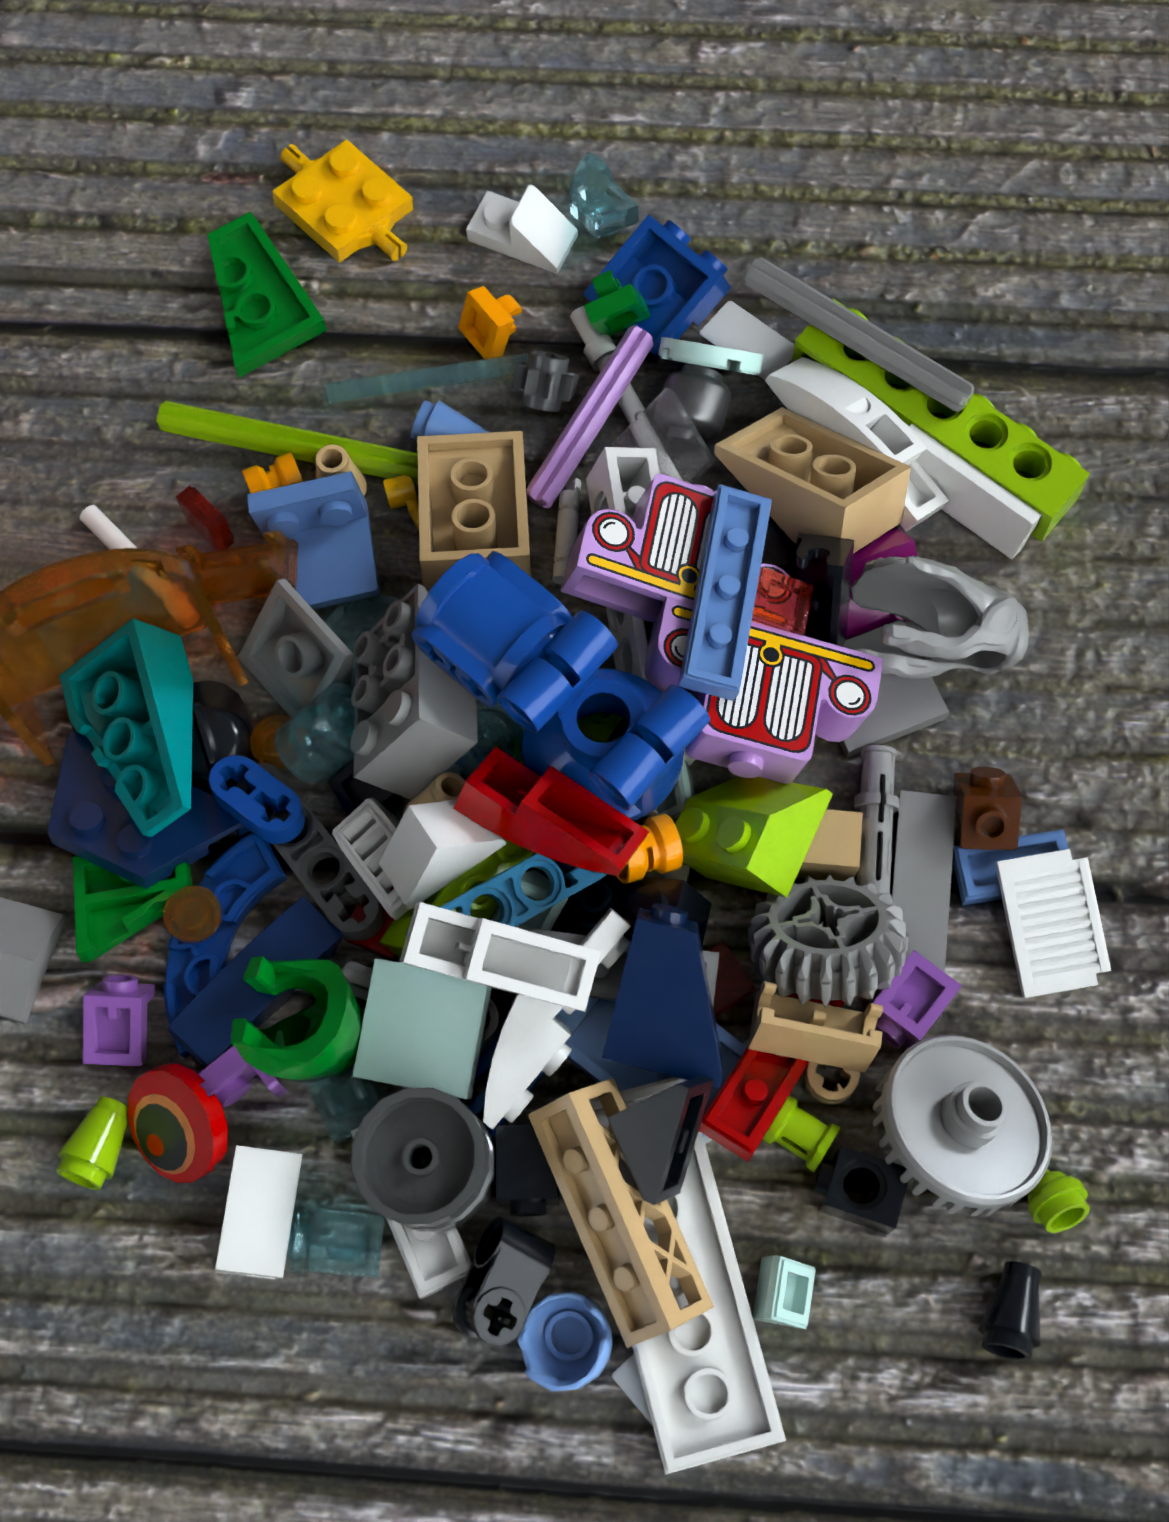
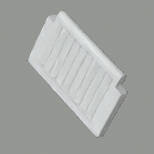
M1070 849L995 862L1022 998L1098 985L1096 973L1111 971L1088 857L1072 860Z

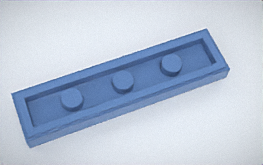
M720 484L713 495L679 677V687L734 701L740 692L772 499Z

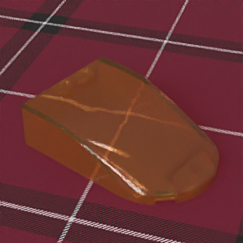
M144 548L97 551L43 567L20 578L0 591V715L45 766L56 763L32 698L62 686L59 676L132 618L180 635L181 637L208 627L238 686L249 683L220 611L202 575L190 561L171 553Z

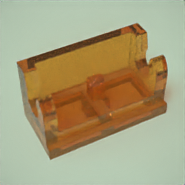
M276 530L263 534L267 542L263 544L201 553L190 544L178 546L176 551L180 557L186 559L189 571L182 568L171 569L170 583L199 606L267 597L270 595L276 581L284 578L296 590L298 543L294 539L288 540L280 531Z

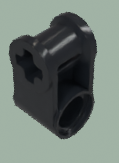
M496 1217L492 1220L478 1241L472 1264L459 1293L454 1299L452 1307L453 1321L458 1330L466 1336L481 1339L485 1343L496 1346L506 1345L515 1340L523 1330L525 1320L538 1290L551 1270L555 1255L554 1245L548 1240L502 1217ZM469 1302H474L472 1308L468 1307ZM486 1306L494 1310L491 1320L483 1316ZM505 1318L510 1319L508 1325L503 1324Z

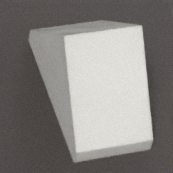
M457 800L408 805L379 861L382 870L409 910L414 908L416 903L424 901L506 845L505 840L501 836L485 829L453 809Z

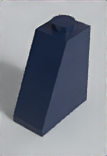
M654 903L651 911L639 908L602 1058L685 1080L704 1075L714 1079L712 1087L720 1088L723 1079V1059L697 922L686 920L688 912L674 906Z

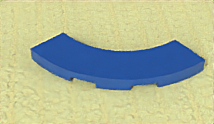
M253 832L226 850L205 871V877L193 892V897L189 899L186 905L183 904L167 947L169 955L166 968V984H164L163 990L169 1024L226 966L234 937L252 908L271 890L288 880L269 842L261 839ZM173 1037L179 1054L183 1058L190 1055V1053Z

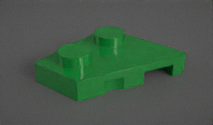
M79 856L72 857L76 954L82 963L92 962L193 897L191 864L186 862L178 864L169 877L145 889Z

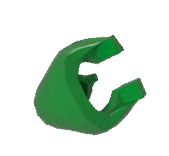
M263 956L251 957L243 980L257 992L275 996L288 989H303L312 993L316 1001L305 1010L263 1030L256 1028L246 1018L233 1019L230 1043L235 1046L243 1060L270 1076L292 1080H310L334 1076L355 1064L363 1020L349 981L339 965L330 960L313 958L269 961Z

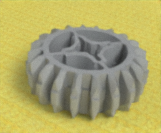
M830 874L826 880L815 881L807 875L804 883L799 885L793 884L787 898L768 893L766 901L756 904V911L753 918H751V927L748 929L751 960L754 962V970L759 971L762 975L763 982L776 983L780 996L796 993L801 1004H805L810 999L822 1000L825 1008L830 1000H842L851 1006L855 996L859 995L873 1000L876 989H890L892 979L901 975L902 967L905 964V952L908 951L909 933L906 932L902 908L893 905L891 894H877L875 884L872 883L863 886L856 885L854 877H850L845 881L833 880Z

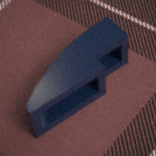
M302 896L236 955L168 1025L167 1031L206 1068L233 1046L230 1043L233 1019L246 1018L258 1028L292 998L295 989H288L275 996L257 992L243 980L251 957L263 956L269 961L307 958L330 960L335 955L343 934Z

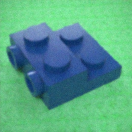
M648 214L599 275L611 270L614 278L619 279L622 287L631 283L644 298L651 317L633 326L640 327L653 337V347L650 353L661 361L662 358L658 355L661 337L679 339L692 322L699 327L730 290L731 286L723 276L728 269L718 258L706 249L699 256L687 246L691 238L674 222L668 219L664 225H661ZM592 282L583 293L590 302L599 299Z

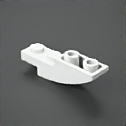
M804 357L769 374L764 380L788 410L911 466L902 522L900 523L906 532L938 512L949 501L923 467L916 461L921 453L927 449L925 444L887 405L861 385L824 364Z
M609 908L579 945L601 951L598 965L601 963L609 969L631 942L624 936L630 925L612 908ZM516 994L494 1050L486 1087L483 1122L492 1130L503 1117L512 1123L531 1101L533 1094L527 1088L538 1074L543 1071L550 1077L568 1057L572 1048L565 1042L571 1036V1029L557 1018L556 1015L561 1009L569 1015L575 1009Z

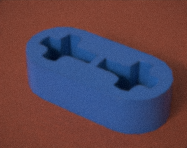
M232 755L215 763L210 771L208 780L216 803L224 811L269 843L283 844L299 836L304 828L305 816L300 799L293 790L245 756ZM232 778L239 782L245 778L251 793L248 795L235 786L228 790L226 781ZM266 804L279 813L286 808L289 818L285 821L274 818L269 822L263 805Z

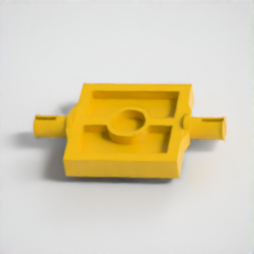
M346 139L315 160H310L294 144L288 145L289 150L287 147L283 149L280 160L291 168L296 175L272 191L274 205L338 263H341L357 250L371 245H377L392 261H398L399 256L402 258L405 255L408 247L407 244L402 242L390 230L397 221L413 211V197Z

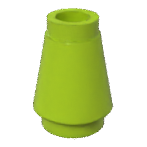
M100 1096L96 1105L92 1107L57 1154L61 1161L56 1172L79 1186L91 1190H100L105 1179L113 1178L128 1124V1106L115 1099Z

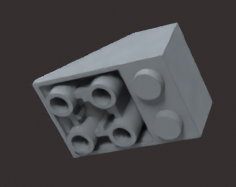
M417 584L400 601L393 602L385 616L369 632L365 631L358 637L352 652L354 654L353 661L356 663L355 687L351 697V703L355 707V721L350 743L351 751L354 752V778L411 800L478 743L476 697L431 661L419 649L411 636V633L416 629L417 613L428 594L426 588L420 584Z

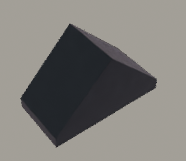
M702 1075L678 1083L607 1118L644 1201L655 1205L681 1192L714 1079Z

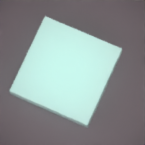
M375 958L352 1077L408 1088H435L454 1097L472 1098L492 987L400 962Z

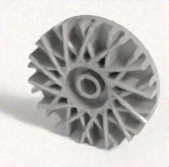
M933 1036L909 1047L882 1076L883 1080L876 1087V1091L882 1092V1095L873 1105V1110L879 1113L873 1120V1127L884 1125L886 1134L879 1141L880 1148L892 1149L891 1153L885 1158L887 1164H891L899 1158L907 1169L900 1177V1180L903 1183L914 1180L912 1189L914 1195L918 1196L928 1189L938 1195L933 1206L938 1208L946 1203L949 1214H955L963 1207H970L972 1217L979 1215L981 1212L984 1216H989L1003 1206L1004 1209L1012 1206L1036 1187L1043 1178L1052 1153L1053 1139L1050 1118L1044 1101L1031 1079L1012 1059L1001 1051L982 1041L965 1036Z

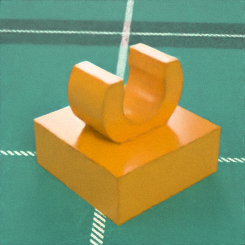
M481 286L468 291L458 329L487 362H490L504 355L509 336L517 329L512 317L522 313L523 308L511 295H504L496 300L485 286Z

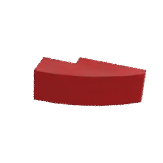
M496 746L465 781L453 808L485 829L520 847L552 860L618 876L649 834L648 830L553 766H550L540 777Z

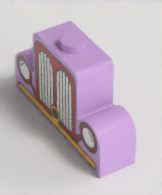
M659 473L654 476L638 500L633 520L618 510L605 509L597 511L590 516L569 552L560 592L654 623L667 597L693 604L715 492L707 486L690 484ZM761 564L752 621L790 632L796 600L795 585L791 577L783 569L772 564Z
M669 597L666 598L653 623L645 660V676L648 682L657 687L662 693L670 685L678 686L693 604ZM751 621L740 692L734 701L683 688L687 692L695 693V698L710 716V722L685 748V752L690 758L726 767L732 774L740 777H762L790 784L811 759L815 734L822 739L832 742L847 740L874 710L878 700L883 658Z

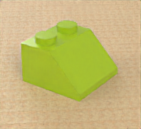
M737 776L687 799L676 822V828L683 848V862L705 878L787 898L833 794L825 788L792 782L784 784L762 777L744 778Z

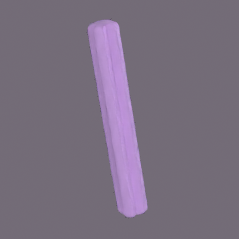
M631 326L625 332L526 488L527 498L534 504L548 509L555 502L653 347V337L647 331L638 326Z

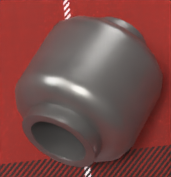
M687 364L683 366L682 371L674 372L668 376L658 407L657 419L664 428L671 431L670 440L682 445L698 447L701 439H712L721 433L731 399V392L727 385L722 382L723 376L719 372L704 366Z

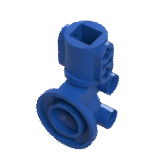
M492 551L486 558L479 553H474L458 560L433 585L417 613L416 629L411 633V636L419 649L482 703L489 707H494L499 701L509 716L524 728L522 738L524 766L540 777L550 766H553L633 821L652 812L671 793L681 772L684 749L710 722V716L701 703L689 692L677 685H670L662 693L657 687L637 675L621 670L598 669L618 648L617 641L609 629L596 617L585 611H578L572 617L567 608L553 594L511 560L496 551ZM603 712L617 714L626 719L629 727L625 734L616 741L599 743L585 737L579 730L578 723L585 716Z

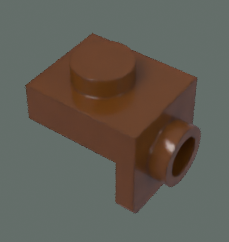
M975 767L971 769V773H955L953 795L957 796L956 802L961 812L959 831L961 847L963 849L1015 850L1018 846L1022 795L1011 774H1005L1003 770L994 767Z

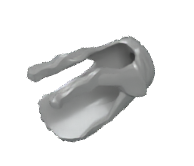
M914 555L906 558L880 557L866 563L857 581H854L851 587L853 601L859 607L899 616L925 630L919 631L915 628L896 624H885L881 629L882 643L901 648L910 654L926 657L925 659L888 652H876L863 648L852 649L883 658L881 674H894L906 679H921L937 676L956 668H970L987 675L995 674L1012 668L1022 660L1028 647L1027 613L1016 598L1010 593L985 585L981 581L965 575L955 566Z

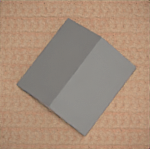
M285 578L277 580L238 658L302 731L306 732L311 730L351 687L354 654Z
M0 897V1017L26 1024L67 917L65 915Z

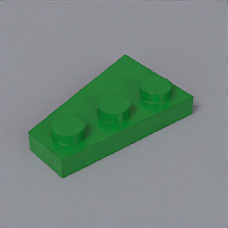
M251 211L207 234L223 304L226 328L230 338L233 362L238 378L327 331L324 318Z

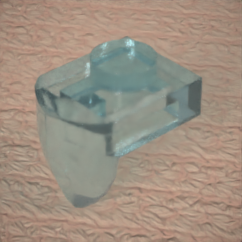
M587 152L578 164L570 183V213L595 239L615 234L623 228L639 223L638 205L614 182L611 170L599 156Z

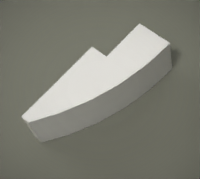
M419 902L415 904L399 962L585 1012L601 951L488 919H479Z

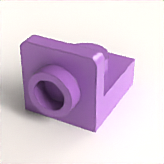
M913 950L905 960L901 975L894 977L890 989L882 990L873 1002V1004L883 1006V1012L877 1020L875 1030L882 1031V1040L894 1048L900 1049L902 1045L906 1048L911 1047L923 1039L962 985Z
M109 975L103 977L102 982L96 984L83 995V1064L142 1066L147 1060V1003L155 997L154 984H139L138 977L134 975Z
M234 1045L198 1073L205 1080V1082L199 1085L205 1090L208 1097L215 1094L223 1108L235 1103L249 1091L252 1086L249 1080L256 1074L278 1098L288 1091L278 1077L270 1076L244 1061Z

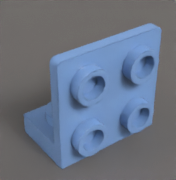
M352 471L247 494L249 514L265 538L271 591L277 580L285 578L313 610L377 596L380 593L368 505Z

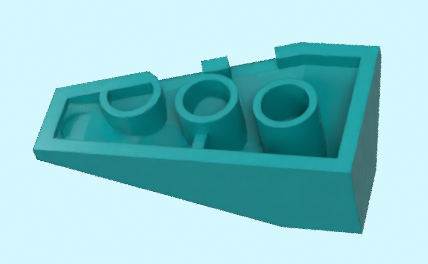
M132 618L59 677L70 722L77 733L86 735L93 745L94 751L91 755L98 766L109 770L116 781L114 789L142 835L153 837L191 809L193 678L180 635Z

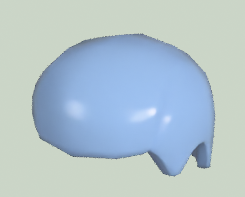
M567 1291L548 1294L532 1306L525 1320L524 1328L517 1339L526 1365L525 1373L530 1380L552 1392L581 1389L599 1377L610 1359L612 1349V1331L606 1315L599 1304L588 1296Z

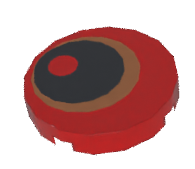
M162 1064L147 1071L134 1081L128 1096V1122L133 1140L140 1153L159 1175L175 1183H193L215 1170V1165L223 1160L227 1152L228 1126L224 1110L215 1094L208 1097L205 1090L199 1085L205 1082V1080L194 1070L180 1064Z

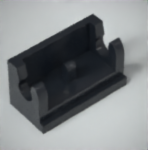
M804 533L798 534L794 577L796 600L791 624L792 633L841 647L844 646L847 637L854 540Z

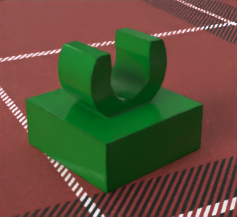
M611 270L592 278L599 299L584 305L590 324L601 335L612 336L651 317L644 298L631 283L622 287L619 279L614 278Z

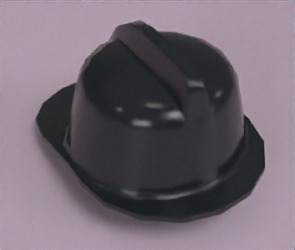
M208 680L193 682L191 786L213 795L208 779L215 763L225 757L239 755L245 756L259 764V754L249 715L240 695L226 684ZM232 778L226 781L228 790L233 786L237 787L238 781Z

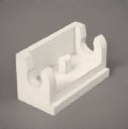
M236 1145L215 1273L265 1279L283 1278L302 1154Z

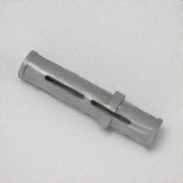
M869 745L861 749L860 793L854 797V809L857 812L863 813L860 867L856 875V885L863 886L872 883L875 884L877 894H890L893 814L899 811V798L894 795L895 757H897V750L886 745Z

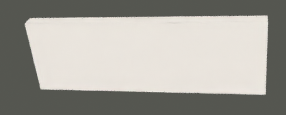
M672 1077L620 1091L626 1107L629 1108L687 1080ZM599 1098L591 1100L590 1103L599 1124L608 1129L609 1121ZM698 1132L681 1192L668 1198L667 1201L714 1307L671 1331L632 1346L665 1475L786 1441L701 1132ZM619 1159L618 1168L624 1181L633 1186L634 1178L628 1164ZM645 1217L644 1227L650 1241L658 1245L659 1235L653 1221ZM671 1275L670 1287L681 1309L689 1304L678 1279Z

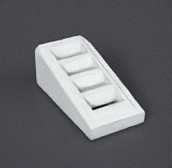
M368 798L333 829L332 835L389 916L397 921L409 909L405 906L395 888L393 890L390 889L392 884L379 865V861L400 822L393 813L376 799Z

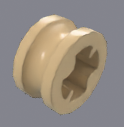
M809 1062L805 1071L804 1081L806 1089L812 1098L822 1104L836 1105L843 1103L851 1097L859 1084V1071L841 1068L840 1076L848 1080L847 1086L842 1088L840 1084H837L834 1091H829L822 1087L824 1078L816 1073V1068L819 1065H822L824 1070L829 1065Z

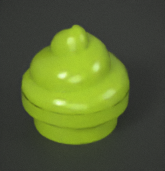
M1047 1169L1040 1182L1028 1194V1210L1036 1223L1043 1224L1048 1232H1062L1074 1227L1088 1215L1090 1207L1086 1202L1088 1193L1078 1178L1067 1176L1060 1171H1049Z

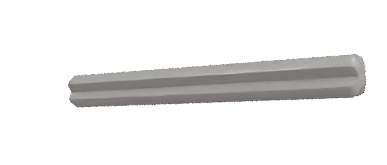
M758 257L749 266L745 274V283L750 288L953 411L960 412L970 401L975 387L969 381L766 259Z

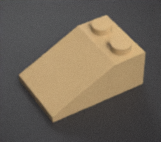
M779 408L715 444L714 454L749 493L772 499L769 516L796 544L799 533L854 540V554L902 522L911 466L786 408Z
M523 431L417 436L419 553L422 582L427 592L429 593L440 577L458 560L474 553H479L484 558L492 551L501 553L531 577Z

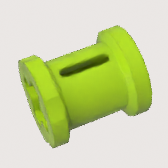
M789 1095L762 1141L768 1145L774 1142L780 1144L805 1160L806 1167L815 1172L837 1136L840 1127L834 1123L826 1125L799 1108L797 1106L798 1099Z

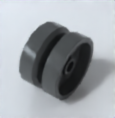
M406 1088L382 1098L363 1117L352 1142L351 1171L360 1195L379 1215L419 1232L447 1231L468 1222L488 1202L496 1183V1145L488 1126L457 1097L435 1088ZM424 1152L432 1155V1161L426 1168L418 1164V1160Z

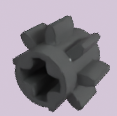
M531 351L529 362L521 361L520 364H516L512 389L524 391L523 405L538 410L556 412L560 411L562 400L571 401V398H575L579 373L567 371L569 358L546 351Z

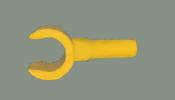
M407 475L385 479L383 484L390 510L407 506L409 516L419 530V504L412 479Z

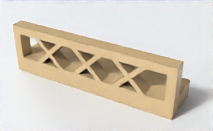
M614 1078L568 1093L528 1114V1117L624 1343L628 1348L671 1331L712 1309L714 1306L667 1199L655 1205L644 1201L635 1180H633V1186H630L621 1175L618 1168L619 1159L627 1163L610 1123L608 1129L599 1124L590 1103L591 1100L599 1098L607 1118L627 1109ZM645 1217L653 1221L659 1235L658 1245L650 1241L644 1227ZM671 1275L678 1279L689 1304L681 1309L670 1287Z

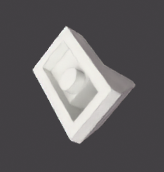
M530 184L520 202L487 191L466 228L468 241L558 274L578 236V230L536 187Z

